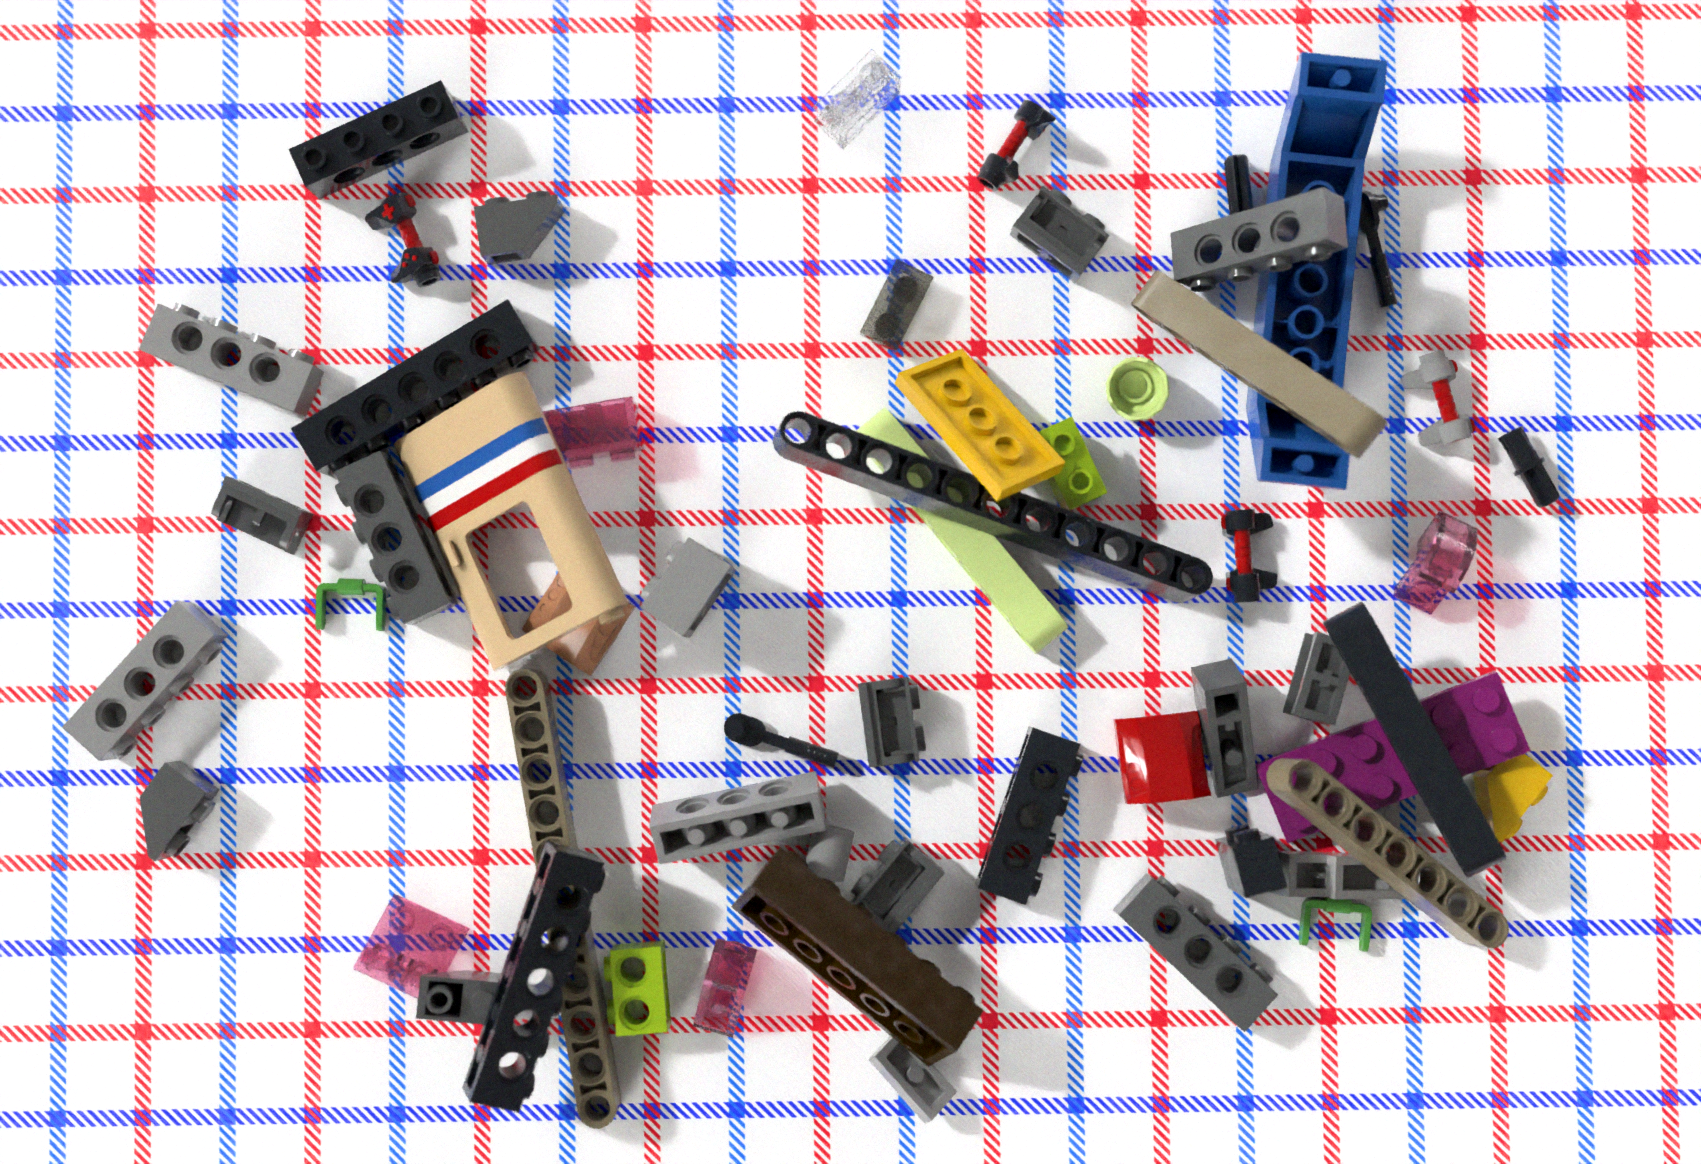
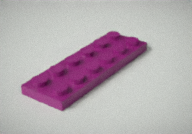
M1497 671L1489 672L1419 699L1462 777L1531 751ZM1375 717L1255 763L1256 770L1287 843L1314 834L1320 830L1275 795L1269 788L1267 783L1268 768L1275 760L1280 758L1303 759L1316 763L1373 810L1418 794ZM1295 770L1292 774L1293 786H1295L1297 782V774ZM1326 796L1325 799H1324V810H1325V811L1327 810V807H1328V798H1327V796Z

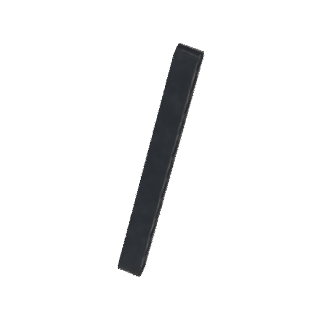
M802 411L790 412L784 416L773 435L772 443L774 450L786 460L1173 602H1187L1205 593L1213 582L1211 568L1200 558L1022 492H1017L996 501L971 473ZM792 428L800 431L805 441L803 443L792 442L787 437L785 430ZM834 443L840 446L844 452V458H835L830 455L826 444ZM867 458L879 460L883 465L884 473L872 471L868 467ZM911 472L919 475L923 481V488L911 485L908 481L907 473ZM947 487H954L961 493L962 503L951 500L947 493ZM987 501L994 502L999 506L1001 517H995L988 511ZM1026 515L1034 517L1039 522L1040 532L1032 530L1027 525ZM1066 530L1075 533L1078 538V546L1069 543L1065 535ZM1105 544L1113 547L1117 555L1116 560H1112L1107 556L1104 549ZM1144 558L1153 564L1155 569L1154 575L1145 569L1143 564ZM1182 572L1191 578L1192 589L1184 584Z

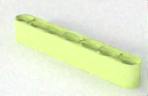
M885 407L856 430L857 432L929 458ZM871 458L872 461L878 466V468L884 473V468L881 462L875 458ZM911 472L907 473V478L911 485L923 488V481L919 475ZM947 487V493L951 500L962 503V497L955 488ZM910 505L1035 654H1038L1068 629V625L994 535Z

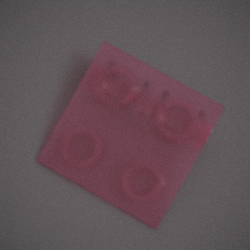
M394 894L354 964L353 970L418 999L421 974L447 972L470 928Z

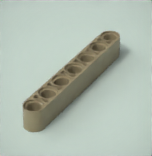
M1159 270L1153 273L1130 303L1151 322L1358 459L1364 455L1388 424L1371 407Z
M1280 758L1269 766L1267 783L1275 795L1457 940L1486 948H1497L1506 941L1509 925L1506 917L1319 765L1310 760ZM1294 770L1297 774V782L1295 786H1293L1292 784V774ZM1327 796V798H1328V807H1327V810L1325 811V810H1324V799H1325V797ZM1357 822H1358V823H1359V832H1358V834H1357V836H1356L1355 826H1356V824H1357ZM1388 847H1389V849H1390V855H1389V858H1388V860H1387V857H1386V856H1387V850H1388ZM1420 872V881L1418 883V875Z

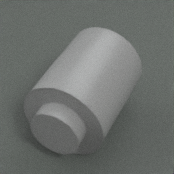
M826 824L825 831L812 833L806 856L807 868L818 877L827 878L833 883L844 882L855 832Z

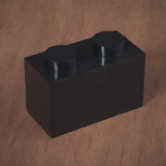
M1244 824L1224 830L1226 836L1215 839L1226 883L1232 891L1244 898H1249L1288 887L1274 836L1259 831L1258 828L1250 829L1249 824Z

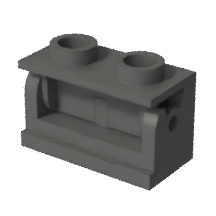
M1042 186L1038 195L1033 198L1013 224L1009 235L1073 283H1076L1110 235L1104 231L1105 225L1098 218L1089 213L1083 216L1071 207L1072 201L1064 193L1057 189L1050 191Z
M1315 632L1313 635L1309 633L1304 634L1282 713L1319 724L1335 726L1350 671L1329 635Z
M908 677L858 683L869 768L907 763L913 760L918 762V752L926 751L923 726L915 727L913 710L920 709L917 684L909 685Z
M906 837L899 844L892 840L878 856L877 859L882 864L871 876L865 872L850 890L855 895L851 903L866 908L874 916V922L886 932L896 933L945 874L943 868Z

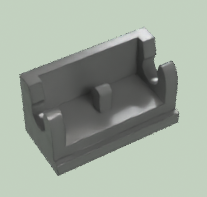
M225 475L222 482L223 485L211 510V514L217 517L216 520L282 549L289 554L295 555L314 514L244 481Z

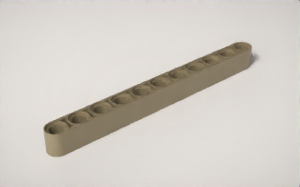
M520 669L508 677L505 683V694L535 868L537 869L546 840L578 849L550 684L547 677L541 671L536 669ZM525 676L532 677L537 684L536 694L529 700L523 698L518 691V684ZM532 717L538 718L544 725V734L538 741L530 739L525 731V725ZM537 759L546 760L551 766V776L546 782L537 780L533 775L532 767ZM543 801H551L557 806L559 816L555 823H548L541 818L539 811ZM568 885V887L572 890L573 893L574 886ZM590 922L587 932L584 935L580 934L581 942L575 949L578 955L575 969H580L587 975L588 985L584 988H576L569 982L568 975H566L561 990L563 992V1004L560 1013L578 1115L586 1126L592 1129H601L613 1121L621 1105V1093ZM553 927L546 931L548 943L558 938L560 927ZM579 1011L589 1012L595 1019V1028L590 1030L580 1028L576 1023L575 1014ZM588 1053L597 1055L603 1063V1069L599 1071L588 1070L583 1064V1055ZM594 1096L604 1097L609 1102L610 1111L606 1113L594 1111L590 1105V1098Z

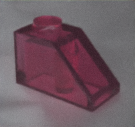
M716 939L703 981L693 1027L733 1038L758 949L747 947L737 941Z

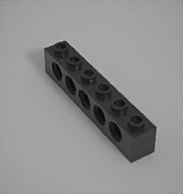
M507 299L295 425L291 430L314 469L319 473L327 476L332 474L335 477L334 471L354 463L355 459L367 452L371 455L380 450L383 451L391 445L390 439L402 431L405 434L410 433L425 424L427 416L439 409L441 412L448 410L463 400L461 396L474 388L479 391L499 379L497 375L509 367L516 370L527 365L534 359L533 353L540 350V347L516 307ZM490 340H499L500 350L498 354L493 358H483L482 348L484 344ZM454 361H462L464 364L463 374L458 379L448 380L446 375L448 366ZM419 382H426L428 386L427 395L421 401L413 402L411 398L412 388ZM384 403H390L392 408L390 418L383 423H378L375 418L377 408ZM353 424L356 431L355 437L350 443L343 445L340 441V432L345 426Z
M546 840L462 1086L470 1103L520 1113L524 1099L528 1100L532 1095L535 1085V1074L533 1072L538 1058H543L549 1045V1033L547 1031L552 1017H557L563 1004V992L561 990L566 975L570 976L575 969L578 956L575 949L580 934L584 935L589 928L592 915L589 908L594 893L598 894L604 884L606 872L603 867L605 863L594 853ZM568 885L574 886L573 895L569 900L561 903L556 901L557 894L563 887ZM560 927V934L555 941L542 943L543 935L548 929ZM546 969V975L541 982L528 984V979L535 970ZM532 1011V1016L527 1023L519 1026L514 1025V1020L519 1013ZM513 1052L518 1053V1057L513 1064L506 1067L499 1066L501 1059L505 1055Z

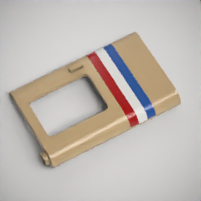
M515 372L493 381L406 434L393 444L494 672L592 621L599 620L602 626L625 615L622 609L629 605L628 600L525 372ZM525 502L529 505L571 598L572 607L561 616L519 638H515L511 634L472 546L470 535L474 530Z

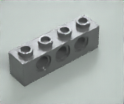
M1324 187L1170 233L1174 280L1190 287L1193 292L1214 290L1217 283L1225 281H1248L1254 277V273L1265 270L1269 272L1285 271L1292 268V263L1302 260H1326L1332 257V252L1348 248L1344 199ZM1300 227L1297 237L1293 240L1294 232ZM1261 238L1259 246L1254 250L1255 244ZM1222 250V254L1220 258L1217 260V257L1220 251Z
M380 450L334 471L339 481L335 485L337 495L345 507H351L356 521L352 522L353 530L362 545L367 544L371 551L373 559L369 560V564L376 579L380 583L384 581L390 593V597L386 598L393 617L397 621L401 619L403 624L415 625L458 605L391 455ZM381 492L384 496V506L379 512L372 514L368 508L369 498L374 493ZM397 529L401 534L402 541L396 550L390 552L385 545V538L390 531ZM414 567L418 571L419 581L414 588L408 590L402 583V575L406 569Z
M1146 873L1114 907L1113 911L1245 1032L1279 995L1269 986L1274 979L1255 961L1250 967L1247 966L1238 957L1242 949L1225 933H1222L1217 938L1207 928L1211 920L1194 904H1191L1186 909L1175 899L1180 891L1164 876L1161 875L1155 880ZM1166 909L1174 910L1176 914L1175 924L1167 930L1158 929V915ZM1195 939H1205L1207 949L1204 955L1196 959L1190 958L1188 955L1190 943ZM1227 968H1236L1238 973L1236 982L1230 987H1221L1219 982L1221 973Z

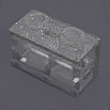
M871 49L813 106V109L818 113L814 122L844 150L900 94L902 77Z

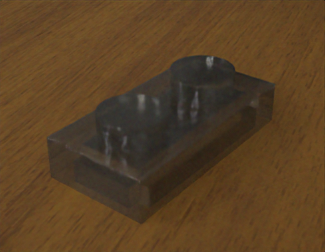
M896 259L860 330V336L897 353L934 277Z

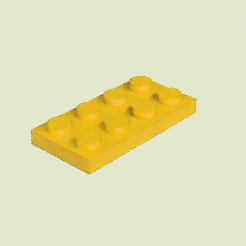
M962 348L898 373L895 381L896 387L996 501L1061 473L1065 461Z

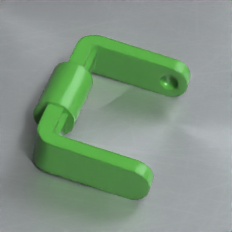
M339 578L337 583H322L317 587L315 627L317 630H324L326 626L327 592H337L338 595H365L366 592L376 593V630H385L387 592L384 586L366 584L365 579Z
M1323 897V899L1306 898L1302 902L1299 945H1308L1311 909L1319 908L1323 909L1324 912L1362 913L1359 950L1368 952L1372 922V910L1369 906L1363 903L1352 902V899H1332L1328 897Z

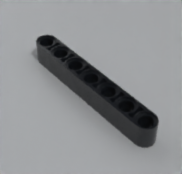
M1363 601L1323 621L1330 638L1465 876L1470 878L1506 860L1507 856Z

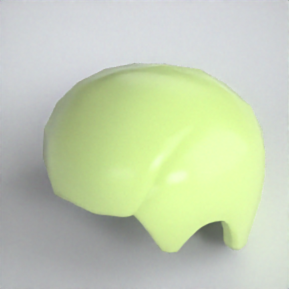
M1145 357L1124 359L1112 368L1105 383L1107 401L1118 415L1131 421L1149 420L1163 410L1170 396V383L1166 372L1158 364Z

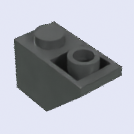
M536 191L528 193L526 199L510 201L506 197H496L486 200L485 205L475 206L474 213L481 257L488 265L530 259L564 214L563 204L558 196L551 195L548 191Z
M180 760L165 762L139 797L147 854L154 862L170 858L171 856L175 858L185 849L191 839L187 834L196 822L201 823L210 815L216 805L212 800L220 790Z
M464 970L421 974L415 1019L483 1025L501 973Z

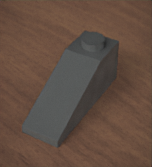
M1232 658L1191 667L1195 705L1198 711L1201 732L1217 798L1258 789L1247 683Z

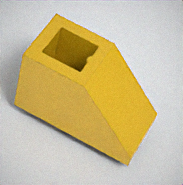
M1526 754L1473 774L1477 804L1496 838L1501 843L1505 839H1510L1519 831L1523 824L1521 817L1530 805L1534 806L1544 798L1548 791L1546 784L1553 777L1551 773Z

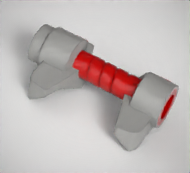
M1444 349L1418 357L1421 364L1419 365L1420 369L1404 374L1401 377L1402 386L1404 389L1433 390L1441 415V419L1418 433L1420 445L1426 447L1440 442L1445 445L1472 437L1471 433L1476 428L1474 420L1469 419L1467 414H1458L1449 385L1457 377L1458 367L1456 362L1449 360L1445 356Z

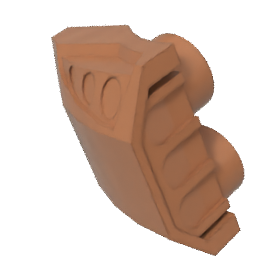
M559 572L521 630L525 633L531 632L571 609L572 601ZM629 603V605L622 609L625 615L620 619L602 626L599 620L592 621L545 647L587 675L592 676L636 607Z

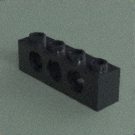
M442 80L288 150L305 187L320 200L469 131L453 96Z
M1028 726L975 881L978 889L1024 905L1027 904L1029 896L1036 897L1043 878V873L1037 872L1043 856H1050L1057 834L1051 832L1056 816H1064L1069 803L1070 793L1065 792L1069 777L1076 778L1083 761L1084 754L1078 752L1080 743ZM1044 764L1051 765L1055 770L1054 782L1048 787H1038L1034 781L1036 769ZM1028 805H1038L1042 811L1040 822L1033 827L1024 826L1020 820L1021 811ZM1014 845H1024L1029 853L1027 861L1017 867L1009 865L1006 859L1008 850Z

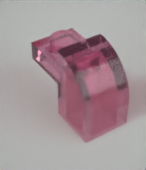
M1439 510L1418 539L1416 559L1394 587V597L1431 615L1448 592L1454 594L1465 577L1477 547V528Z

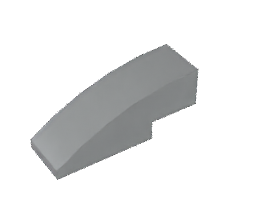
M1278 851L1288 887L1271 891L1270 893L1286 897L1406 899L1349 853Z

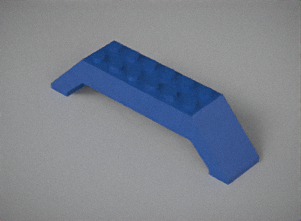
M1301 52L1298 57L1270 162L1266 204L1319 188H1326L1344 199L1348 248L1332 252V257L1326 260H1302L1292 263V268L1285 271L1269 272L1265 270L1259 272L1253 331L1343 389L1365 159L1380 107L1384 103L1388 61ZM1300 227L1294 232L1293 240L1297 237ZM1248 386L1246 413L1257 481L1347 490L1350 454Z

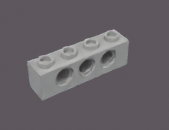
M178 302L175 303L173 309L159 303L157 304L138 350L301 416H307L325 373L312 365L314 357L292 348L288 355L274 350L276 342L252 333L250 340L236 335L237 326L215 317L212 324L199 320V311ZM201 332L203 337L202 344L198 349L191 351V338ZM235 348H240L241 358L239 362L229 367L227 361L229 353ZM278 363L280 366L278 377L271 382H267L265 376L267 368L271 364Z
M176 601L62 728L98 761L124 758L137 745L138 741L135 737L144 727L150 728L163 717L166 712L164 705L173 696L181 695L194 682L193 673L202 664H209L220 654L223 649L220 644L228 635L192 602ZM176 642H180L184 649L183 658L178 663L171 656V649ZM148 673L152 674L155 679V688L150 694L143 687L144 677ZM120 704L125 708L127 714L126 720L122 725L115 719V710Z
M813 771L652 805L649 828L660 865L825 831V807L817 773Z

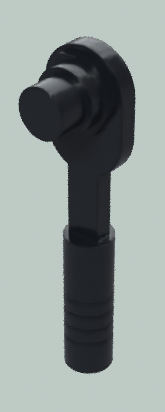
M1364 191L1361 198L1359 228L1366 234L1371 254L1369 261L1380 306L1385 308L1398 304L1386 253L1383 254L1377 231L1380 224L1379 212L1387 210L1388 198L1384 194L1376 195L1369 191Z
M732 714L724 723V732L727 738L745 746L753 747L763 742L784 749L786 753L812 760L831 768L835 767L839 752L791 736L787 738L766 731V727L761 720L746 714Z

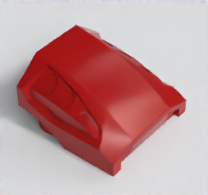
M1198 711L1113 719L1125 804H1151L1211 796L1204 762Z

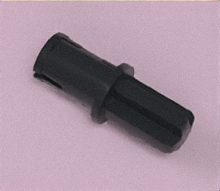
M1523 426L1517 427L1497 438L1516 469L1513 472L1514 476L1520 475L1535 504L1541 508L1557 501L1559 492L1542 464L1546 460L1544 457L1540 458Z

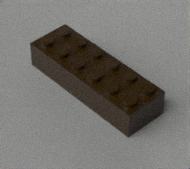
M780 847L757 872L731 908L928 1067L956 1053L984 1012L975 1003L974 996L960 986H953L941 976V970L934 963L917 957L908 949V944L902 937L893 932H886L874 922V916L866 908L860 905H853L841 895V890L835 883L827 878L818 877L808 869L807 862L799 854L793 851H786Z

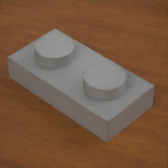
M891 1036L868 1059L924 1124L931 1122L957 1093L956 1089L934 1064L928 1067Z

